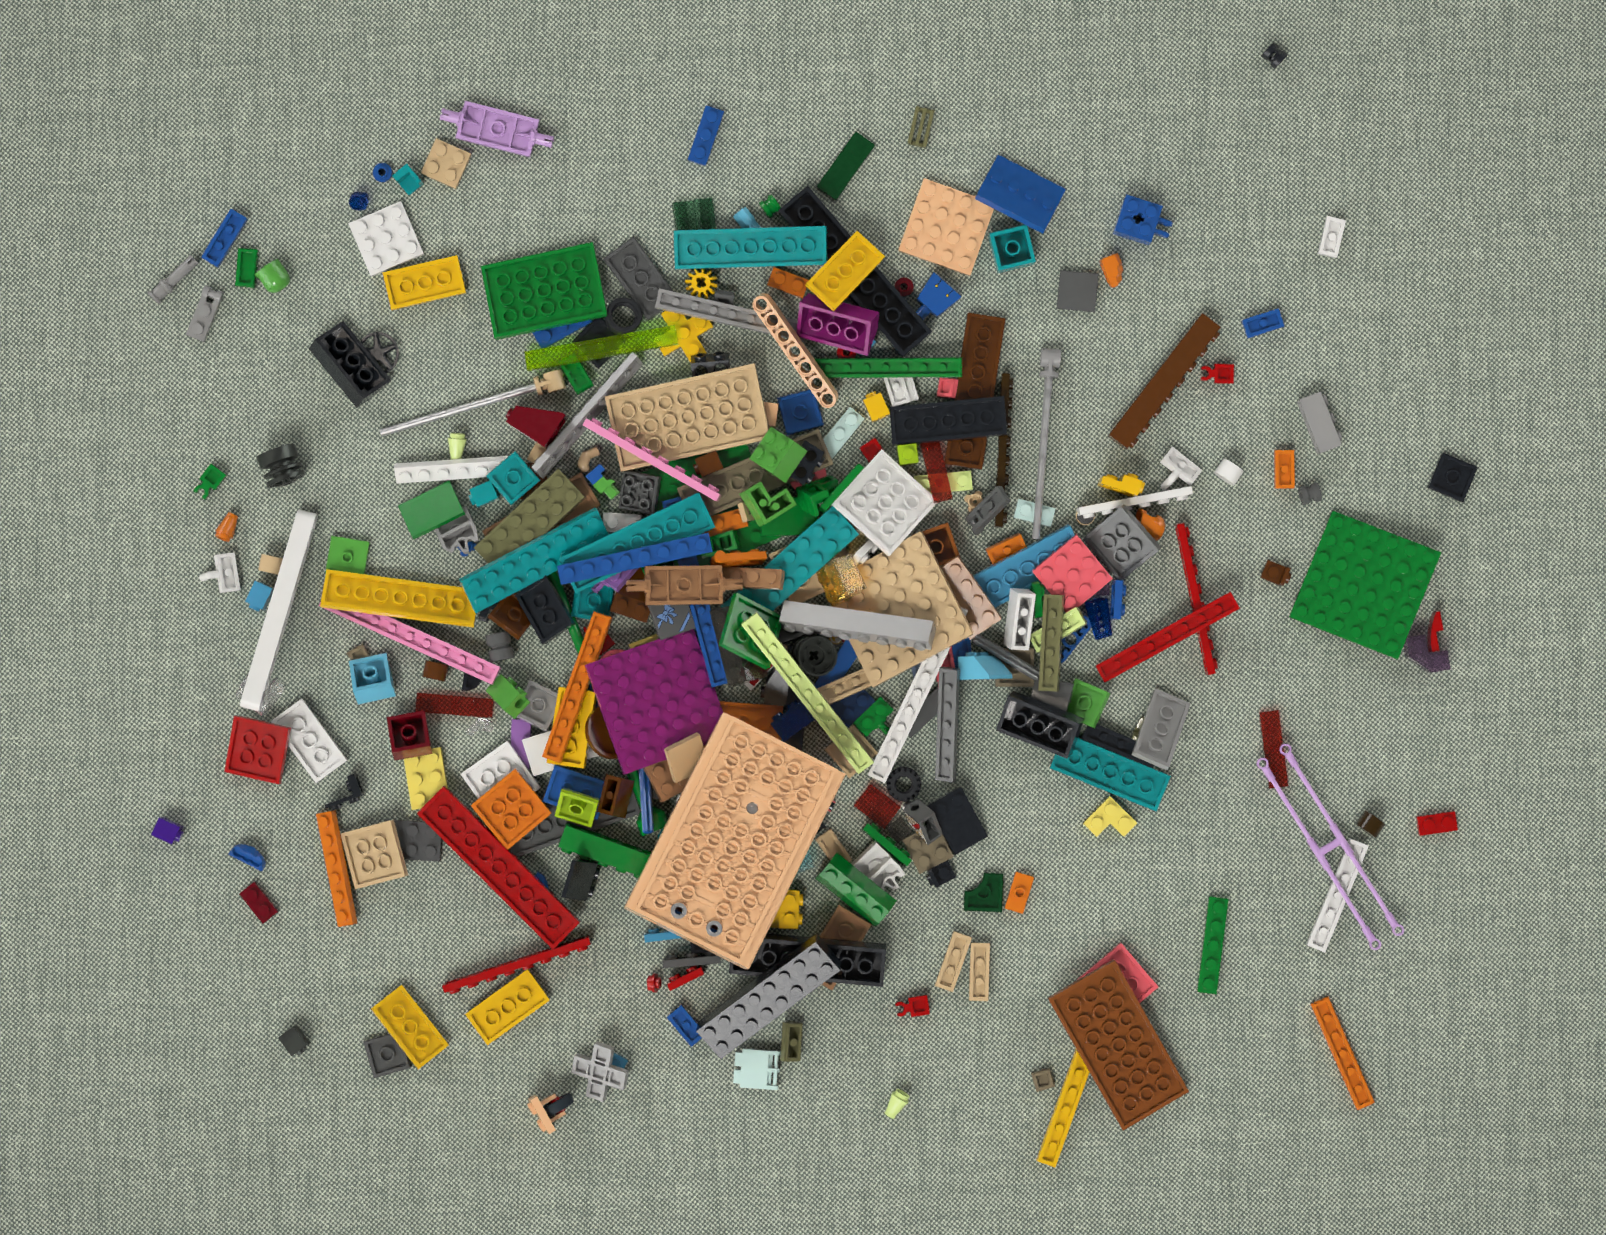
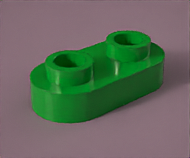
M1039 581L1031 582L1030 589L1036 594L1033 616L1034 618L1043 617L1042 596L1045 594L1044 586L1040 585Z

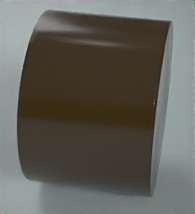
M1365 811L1356 825L1367 834L1376 838L1385 826V823Z

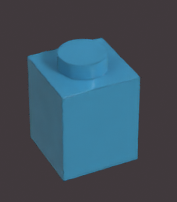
M254 581L245 602L249 603V608L258 612L260 609L266 610L274 588L259 581Z

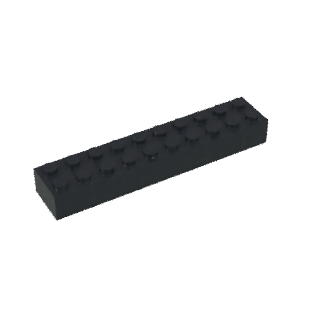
M806 186L778 210V214L789 227L827 226L828 260L851 237L809 186ZM878 267L849 295L858 307L879 312L877 330L901 358H904L932 334L929 327Z

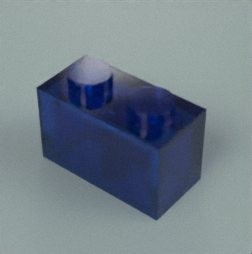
M796 700L787 706L788 711L784 714L780 711L771 718L773 722L770 724L783 742L815 720L802 701L799 703Z

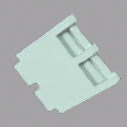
M743 1048L742 1052H735L734 1066H741V1069H734L733 1083L740 1084V1088L778 1090L777 1073L780 1071V1068H778V1058L781 1055V1051ZM773 1055H775L774 1068H772ZM772 1072L774 1073V1074H773V1085H771V1075H772Z

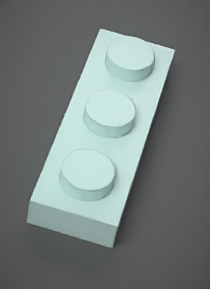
M851 407L848 408L823 439L831 459L834 458L865 419Z

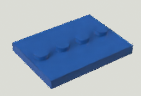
M997 155L975 199L1043 234L1066 189Z

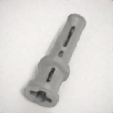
M189 255L165 280L160 279L159 284L147 293L160 304L161 300L168 293L171 294L173 292V287L199 263Z

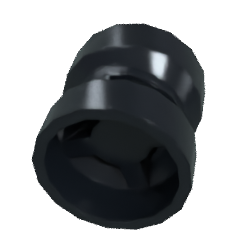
M1275 42L1261 55L1264 60L1270 62L1274 69L1288 56L1286 52L1278 49V45Z

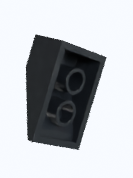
M960 786L927 804L935 813L942 833L954 855L988 837Z
M575 857L572 860L561 897L587 901L588 897L592 898L595 889L592 883L594 879H598L601 869L597 868L598 864Z

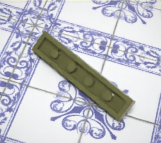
M1044 594L1038 691L1059 692L1064 595Z

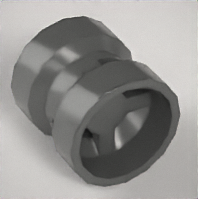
M1317 482L1312 483L1310 488L1306 486L1298 487L1302 505L1309 504L1312 499L1315 502L1322 501L1321 490Z

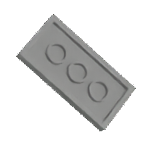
M1155 688L1132 756L1168 770L1191 703Z

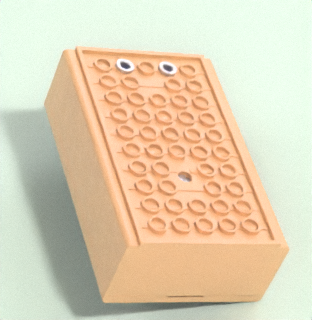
M723 712L662 830L624 909L743 969H749L846 774Z

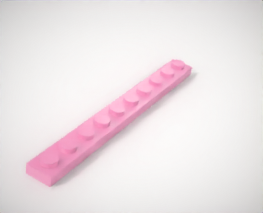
M324 608L491 685L494 684L501 667L389 616Z

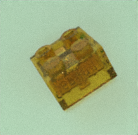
M851 553L831 560L816 572L818 581L826 593V599L832 607L860 594L867 588Z

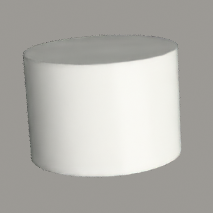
M1223 459L1214 473L1228 484L1234 486L1244 471L1231 461Z

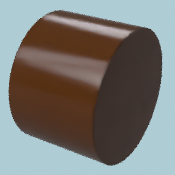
M426 660L422 677L445 682L449 665Z

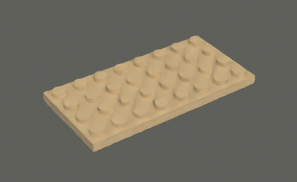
M755 363L605 396L611 428L619 432L618 436L622 439L628 437L636 442L635 446L641 449L644 446L653 451L652 456L658 458L660 455L669 461L760 442L769 430ZM615 444L621 472L651 466L650 463Z

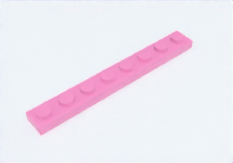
M595 418L584 421L583 426L709 498L717 502L720 500L722 495L718 493L719 489L709 484L707 487L701 483L703 480L695 475L687 476L684 474L686 470L677 465L673 468L668 465L669 460L660 455L658 458L652 456L653 451L644 446L641 449L635 446L636 442L628 437L622 439L618 436V431L611 427L608 430L601 427L603 423Z

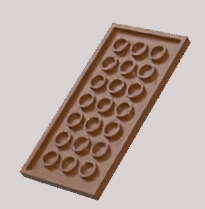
M1114 959L1047 998L1123 1131L1189 1092Z

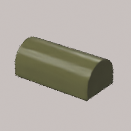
M794 1021L782 1022L780 1061H801L803 1023Z

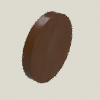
M597 707L586 720L585 736L591 749L599 756L606 759H618L600 707Z

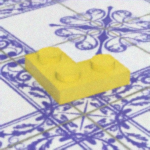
M1109 796L1083 824L1096 837L1109 824L1124 837L1137 822Z

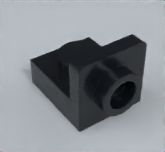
M948 860L927 870L929 874L926 875L930 886L935 885L936 888L956 878Z

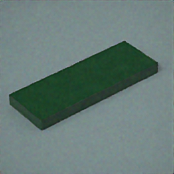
M855 132L821 179L817 188L836 201L875 145Z

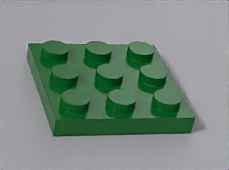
M735 593L731 599L719 646L766 670L770 668L771 662L741 623L757 612L778 638L781 629L780 615L739 593Z

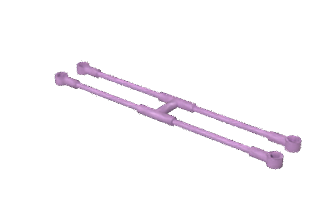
M1282 744L1279 747L1280 753L1285 755L1292 768L1294 767L1329 823V828L1336 839L1319 848L1276 782V777L1268 766V760L1259 758L1256 765L1259 769H1262L1269 782L1271 781L1306 837V842L1341 893L1362 927V931L1369 941V947L1373 950H1378L1381 947L1380 940L1376 939L1370 928L1365 925L1332 872L1331 866L1324 856L1326 853L1341 845L1384 911L1385 917L1392 927V933L1396 936H1401L1404 933V927L1398 924L1392 912H1389L1354 856V851L1336 823L1332 821L1299 768V763L1291 752V746L1289 744ZM1283 746H1287L1289 748L1287 753H1284L1282 751ZM1261 760H1264L1266 762V765L1264 767H1260L1259 762ZM1396 927L1401 928V932L1398 934L1395 933ZM1373 941L1378 942V946L1376 948L1372 947Z

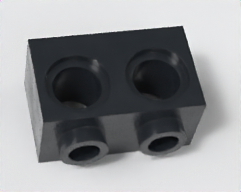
M729 352L697 353L691 356L692 377L730 369ZM717 364L725 365L723 368L716 367ZM699 365H703L706 368L703 370H699L696 367Z
M804 440L801 447L807 450V452L814 451L817 458L814 461H808L804 455L796 469L803 467L806 470V475L800 478L796 476L794 470L790 476L791 479L803 486L805 483L810 484L815 476L812 473L815 467L820 468L825 460L823 457L824 452Z

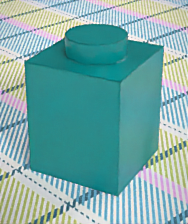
M490 480L469 489L471 492L468 495L472 505L476 504L478 508L500 499L495 486Z

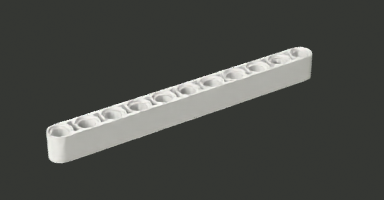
M300 509L296 513L244 687L240 707L261 711L318 518L316 513Z

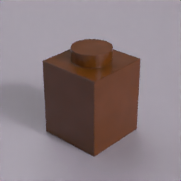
M716 451L696 458V464L693 465L696 474H701L702 477L723 469Z

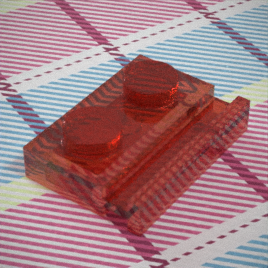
M872 784L867 787L854 805V807L884 829L901 808V806Z

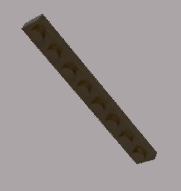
M1002 373L1000 396L1005 397L1007 428H1011V417L1008 416V409H1012V397H1009V390H1013V378H1010V373ZM1007 435L998 436L996 486H1002L1004 490L1005 485L1009 483V474H1005L1006 466H1009L1010 455H1006L1007 447H1010L1011 436ZM1004 508L995 516L994 528H1002L1003 524L1007 523V512H1004Z

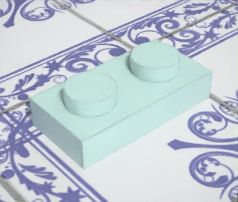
M1018 499L1013 518L1033 523L1035 503ZM1042 505L1041 525L1051 527L1056 508Z

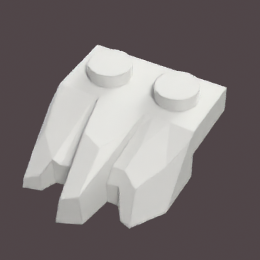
M876 840L851 863L883 890L885 886L892 890L900 888L895 881V877L905 875L893 856Z

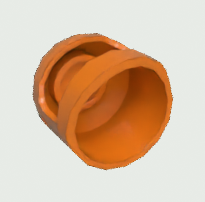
M1139 508L1136 512V519L1139 522L1141 520L1143 527L1158 541L1165 531L1164 519L1159 515L1155 517L1149 516L1146 510Z

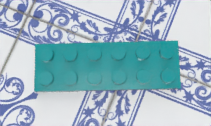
M1079 738L1077 739L1073 754L1068 759L1055 754L1049 767L1156 812L1171 777Z

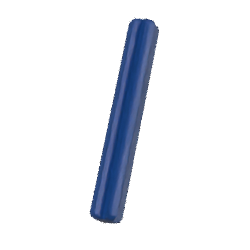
M642 768L639 769L642 831L644 834H651L654 832L651 782Z

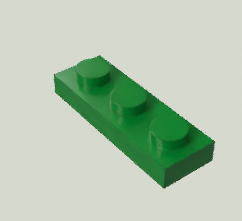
M867 823L861 829L905 867L912 861L909 858L910 854L903 848L899 850L895 847L896 842L889 836H882L880 834L881 829L875 824L869 825Z

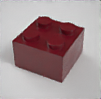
M425 710L386 717L394 761L433 754Z

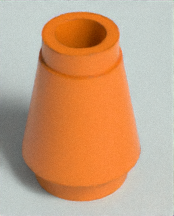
M228 512L215 530V537L225 542L233 539L238 516Z

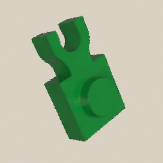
M210 464L199 478L203 483L195 487L193 491L198 493L200 489H204L205 494L202 498L206 500L209 497L211 488L216 491L227 475L213 464Z

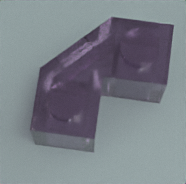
M1425 635L1407 637L1403 647L1407 659L1417 664L1427 673L1451 669L1447 650L1428 653Z

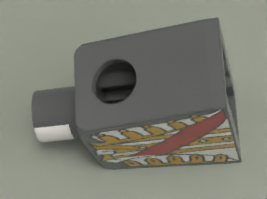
M916 799L913 802L907 801L903 804L902 809L910 827L927 845L943 835L935 813L921 800Z

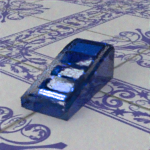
M1097 597L1087 600L1085 607L1095 640L1112 636L1108 598Z

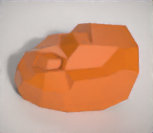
M1118 253L1099 261L1107 283L1111 288L1117 287L1122 281L1121 274L1124 269Z

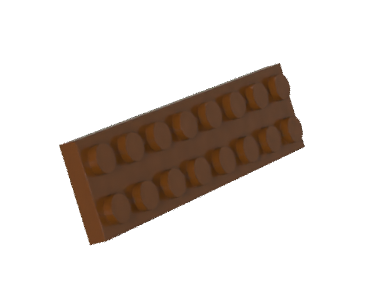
M967 313L961 351L963 377H957L958 386L954 401L994 396L1006 318ZM987 437L947 441L944 464L982 470Z

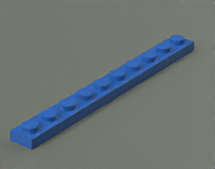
M681 497L662 501L663 508L681 501ZM696 555L677 559L679 566H699ZM690 605L711 687L730 683L710 605Z

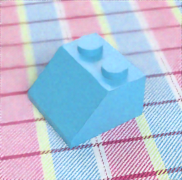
M988 652L965 653L966 656L958 657L960 680L1012 678L1011 672L995 656H989Z
M387 653L349 661L353 693L358 705L396 696Z

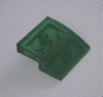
M712 198L672 203L675 230L716 229Z

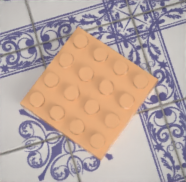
M924 178L898 251L970 276L994 209L976 200V196Z

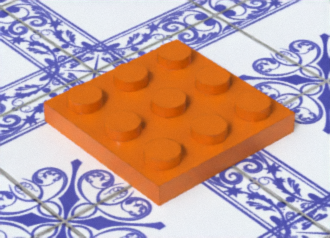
M516 768L470 805L507 850L552 814L550 809Z

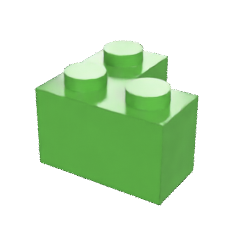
M758 482L740 493L741 498L759 527L797 505L787 488L770 497L762 482Z

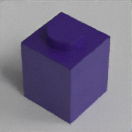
M159 817L151 835L171 845L176 844V842H180L184 834L182 831L184 826L165 817Z

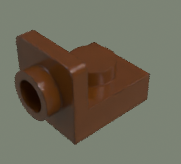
M1267 560L1260 578L1278 586H1284L1285 583L1288 584L1292 574L1289 573L1291 568Z

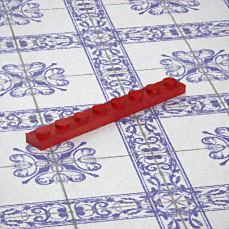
M1184 523L1174 526L1192 612L1205 606V604L1200 601L1199 594H1202L1200 583L1196 582L1195 576L1198 575L1197 566L1192 563L1191 557L1194 556L1193 547L1188 544L1187 538H1190L1188 526L1185 527ZM1209 626L1197 632L1206 675L1216 674L1215 669H1218L1216 658H1212L1211 653L1214 650L1212 639H1208L1207 632L1210 631Z
M1229 592L1096 665V668L1105 683L1237 611L1240 607L1232 592Z
M590 935L557 945L554 949L548 948L445 982L442 985L444 993L454 994L461 991L460 988L464 986L472 988L478 986L480 981L486 980V982L496 980L498 975L504 974L508 976L516 973L515 970L523 968V970L530 969L537 962H541V964L552 961V957L558 955L559 958L570 955V951L576 949L578 952L589 949L588 945L592 943Z

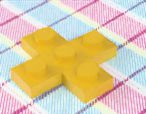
M669 311L661 313L670 328V331L655 339L664 357L680 347L690 363L691 356L697 353L707 354L698 337L713 328L710 321L695 317L687 320L684 315Z

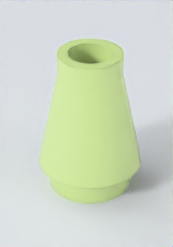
M450 433L448 438L450 460L462 459L467 441L465 434Z
M896 1089L895 1092H892L884 1113L894 1119L908 1104L910 1096L903 1090Z

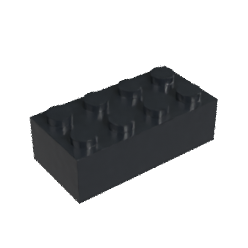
M1013 691L1007 697L996 731L1068 759L1073 754L1084 718Z

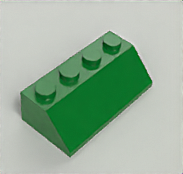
M837 852L815 877L817 881L873 926L878 925L885 918L897 901Z

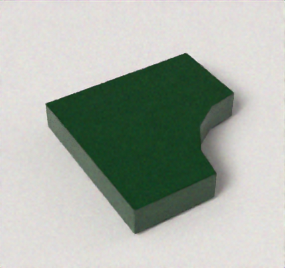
M984 873L983 879L977 887L964 891L963 911L1002 912L1003 873Z

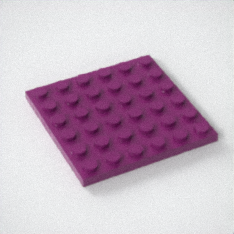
M693 629L663 640L657 639L585 665L624 775L666 760L664 748L696 732L700 734L703 746H705L723 713L715 688L711 687L705 661Z

